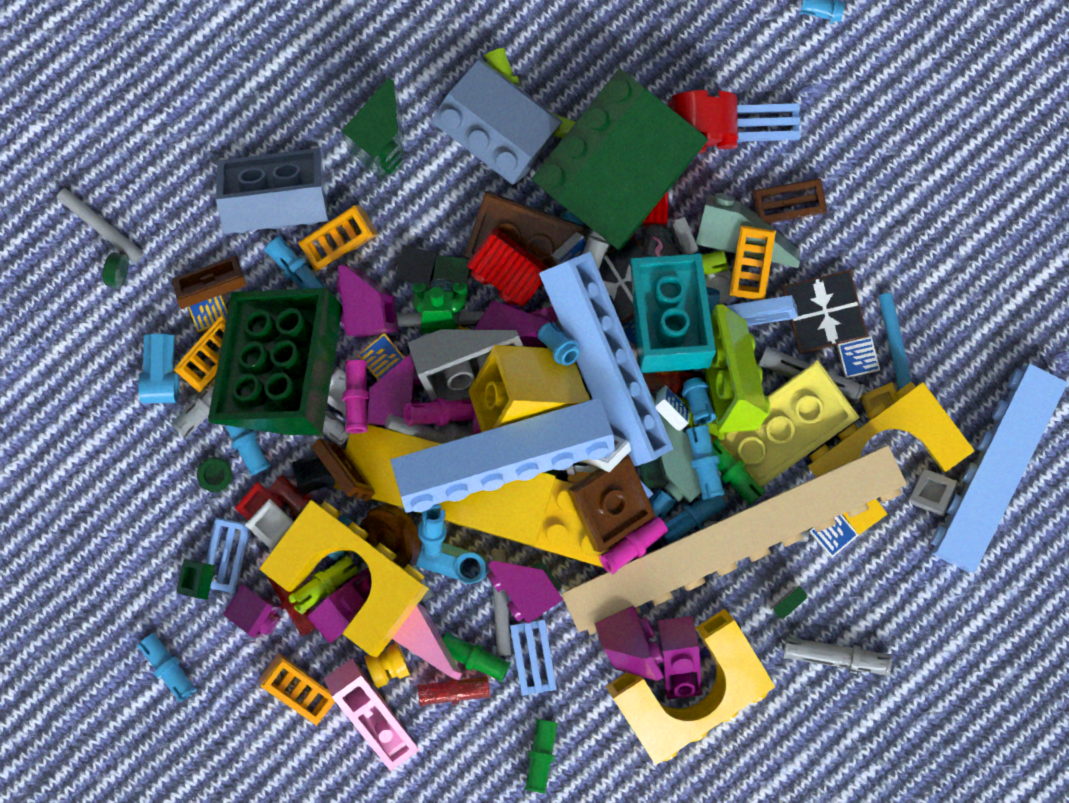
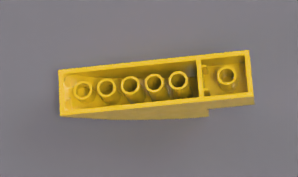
M368 424L367 432L359 434L350 433L345 451L373 487L375 494L370 499L404 509L390 459L441 444ZM543 472L530 480H515L505 483L502 487L493 491L482 490L469 494L460 501L448 500L438 503L442 506L441 510H445L444 521L597 567L603 568L599 556L609 550V547L601 553L593 550L567 492V489L574 484L555 479L556 476ZM335 481L334 488L342 490L338 483Z

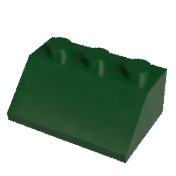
M389 77L341 131L350 153L380 179H383L387 173L390 176L395 174L404 162L401 158L404 155L401 105L395 83Z

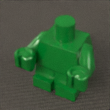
M418 283L413 284V307L422 313V335L433 333L440 329L459 330L460 311L465 308L468 296L467 285L462 283V286H459V283H455L453 285V292H443L440 287H433L427 292L425 283H422L421 286Z

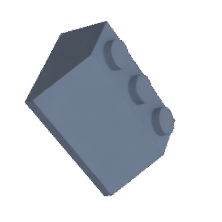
M480 58L448 93L430 122L513 185L527 175L563 121Z
M321 148L218 160L216 203L223 234H242L251 230L280 229L284 226L313 225L318 222L328 221Z

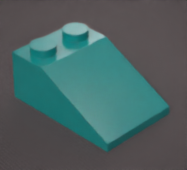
M688 254L631 258L635 343L641 373L710 368L716 349L702 255Z

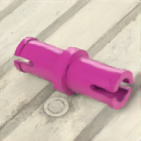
M348 360L345 362L346 391L342 392V401L346 403L345 431L353 434L368 431L367 402H369L370 392L367 391V362L364 360Z
M436 398L433 402L407 403L403 411L407 426L435 423L436 426H446L448 422L474 421L476 416L470 398L447 401L445 398Z
M655 515V517L635 531L630 532L618 544L599 556L602 566L613 575L633 558L642 557L646 553V548L668 533L665 523Z

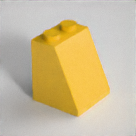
M494 345L468 391L481 432L590 401L576 363L574 362L570 365L558 364L554 361L553 353L548 348Z

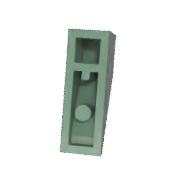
M716 193L715 196L707 194L697 232L696 244L735 253L740 225L769 230L775 229L742 202L735 201L733 196L724 193ZM776 231L771 262L798 268L800 250ZM746 237L745 244L765 246L766 240ZM744 251V256L763 259V253Z
M659 413L673 446V450L658 457L662 477L668 482L664 488L676 502L679 503L682 500L685 504H688L701 493L697 471L692 469L691 461H694L689 437L682 429L680 431L676 430Z

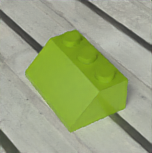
M723 304L716 305L710 315L716 352L710 368H704L706 383L709 385L711 405L716 414L718 433L758 430L770 413V402L768 397L764 395L761 385L763 376L761 366L756 364L754 336L752 333H749L747 322L744 318Z

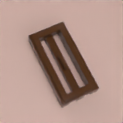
M821 178L752 191L755 212L767 224L823 215L828 212ZM813 188L816 190V194L768 203L762 202L763 197ZM812 202H818L819 205L766 216L764 211Z
M237 255L172 279L176 299L181 309L247 285L242 265Z
M320 438L311 446L347 496L351 497L353 495L356 499L362 498L363 501L368 502L375 494L373 487L342 446Z

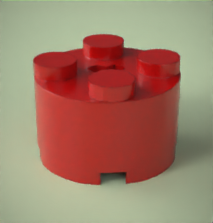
M696 90L675 94L672 96V100H667L668 107L709 139L698 154L705 153L706 147L717 146L718 149L723 150L738 147V104L736 94L719 91V97L708 95V90Z

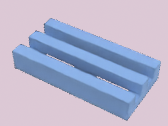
M800 104L738 105V115L791 113V117L738 119V127L792 125V131L739 132L737 142L800 140Z
M792 295L726 306L744 318L747 326L796 319L798 317L797 305Z
M216 517L206 558L207 564L214 565L222 527L229 528L217 582H211L210 588L236 594L250 529L245 526V523ZM236 529H240L241 534L229 585L224 583Z
M545 620L533 621L529 624L510 625L522 696L557 690ZM534 628H539L548 684H541L532 631ZM523 630L526 633L534 686L531 687L527 686L518 631Z

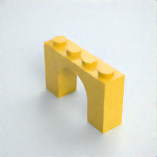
M911 381L895 393L898 400L890 406L886 407L882 402L868 412L866 415L870 420L858 428L853 423L837 436L841 440L831 449L825 444L812 453L809 457L813 462L807 465V467L817 477L860 457L865 444L870 438L888 429L903 430L915 436L943 472L951 469L975 450L924 382L915 386ZM877 499L868 502L869 509L856 516L849 517L847 512L843 513L858 535L887 515V512Z
M310 500L259 570L285 590L295 593L315 566L327 555L337 551H353L358 553L369 567L372 580L371 591L363 607L342 634L369 655L379 657L429 590V587L422 583L425 576L409 564L402 568L393 560L397 555L382 543L375 547L365 540L369 533L353 521L349 526L340 521L338 518L342 513L328 502L324 501L319 505Z
M726 609L721 610L695 627L716 665L714 685L709 694L699 703L687 708L665 706L655 698L643 677L630 673H624L605 686L655 765L661 761L672 759L681 748L691 742L701 740L708 734L710 729L721 722L732 720L738 714V711L750 703L761 701L770 690L775 688V685L738 624Z

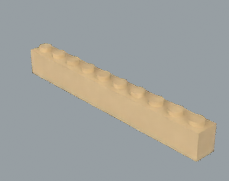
M885 445L647 553L640 558H636L625 564L613 575L611 572L603 573L564 591L561 595L578 632L588 630L589 635L597 632L595 623L631 606H634L637 613H640L639 606L651 600L654 606L673 598L671 591L682 586L685 587L686 591L692 590L706 583L704 576L717 571L719 577L738 568L736 562L748 556L751 562L771 554L768 547L782 542L784 547L804 539L801 532L812 527L815 528L816 532L825 530L835 525L834 518L847 512L849 517L856 516L868 510L867 503L880 497L882 503L896 498L902 494L900 488L907 485L889 445Z

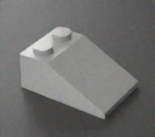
M440 329L407 342L417 375L432 402L436 398H445L447 401L470 398L468 391L494 345L524 347L517 330Z

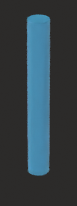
M891 292L878 295L900 390L912 380Z

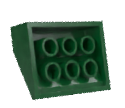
M619 67L531 180L615 248L621 250L709 139Z
M327 288L231 292L208 415L210 423L284 435H322L341 322L340 315L343 310L341 303Z

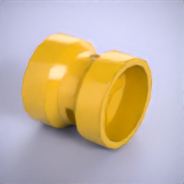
M398 642L387 646L386 651L382 652L379 657L369 654L364 656L370 675L377 688L387 685L392 678L397 677L401 679L411 675Z

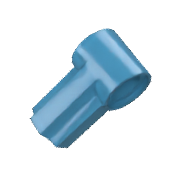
M168 334L144 335L143 372L139 375L138 384L140 403H177L179 379L178 374L173 370L175 367L176 336Z
M442 542L443 548L439 556L427 558L423 555V551L420 552L417 560V567L460 580L465 584L480 582L486 578V574L489 572V566L487 565L489 563L483 554ZM468 558H474L480 563V572L475 578H470L464 573L463 564Z

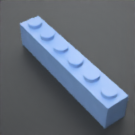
M591 252L540 272L539 275L564 334L568 339H573L578 343L580 354L576 362L592 400L601 398L613 435L629 441L631 451L628 455L633 465L638 466L653 461L673 450L671 441L660 415L655 409V403Z
M1032 364L1023 366L1021 370L1015 369L1007 384L1011 391L1006 401L1001 399L992 414V419L996 421L991 431H985L978 442L976 449L981 452L975 464L970 462L961 478V481L965 482L960 494L955 493L946 510V513L950 515L944 527L939 525L931 538L930 544L934 545L930 554L968 573L976 572L1068 382Z
M596 398L393 458L390 461L405 512L408 513L411 511H426L433 505L448 500L460 501L469 494L478 491H493L502 487L503 484L515 480H530L539 473L552 469L564 470L582 460H597L605 457L609 452L615 451L613 432L601 398Z

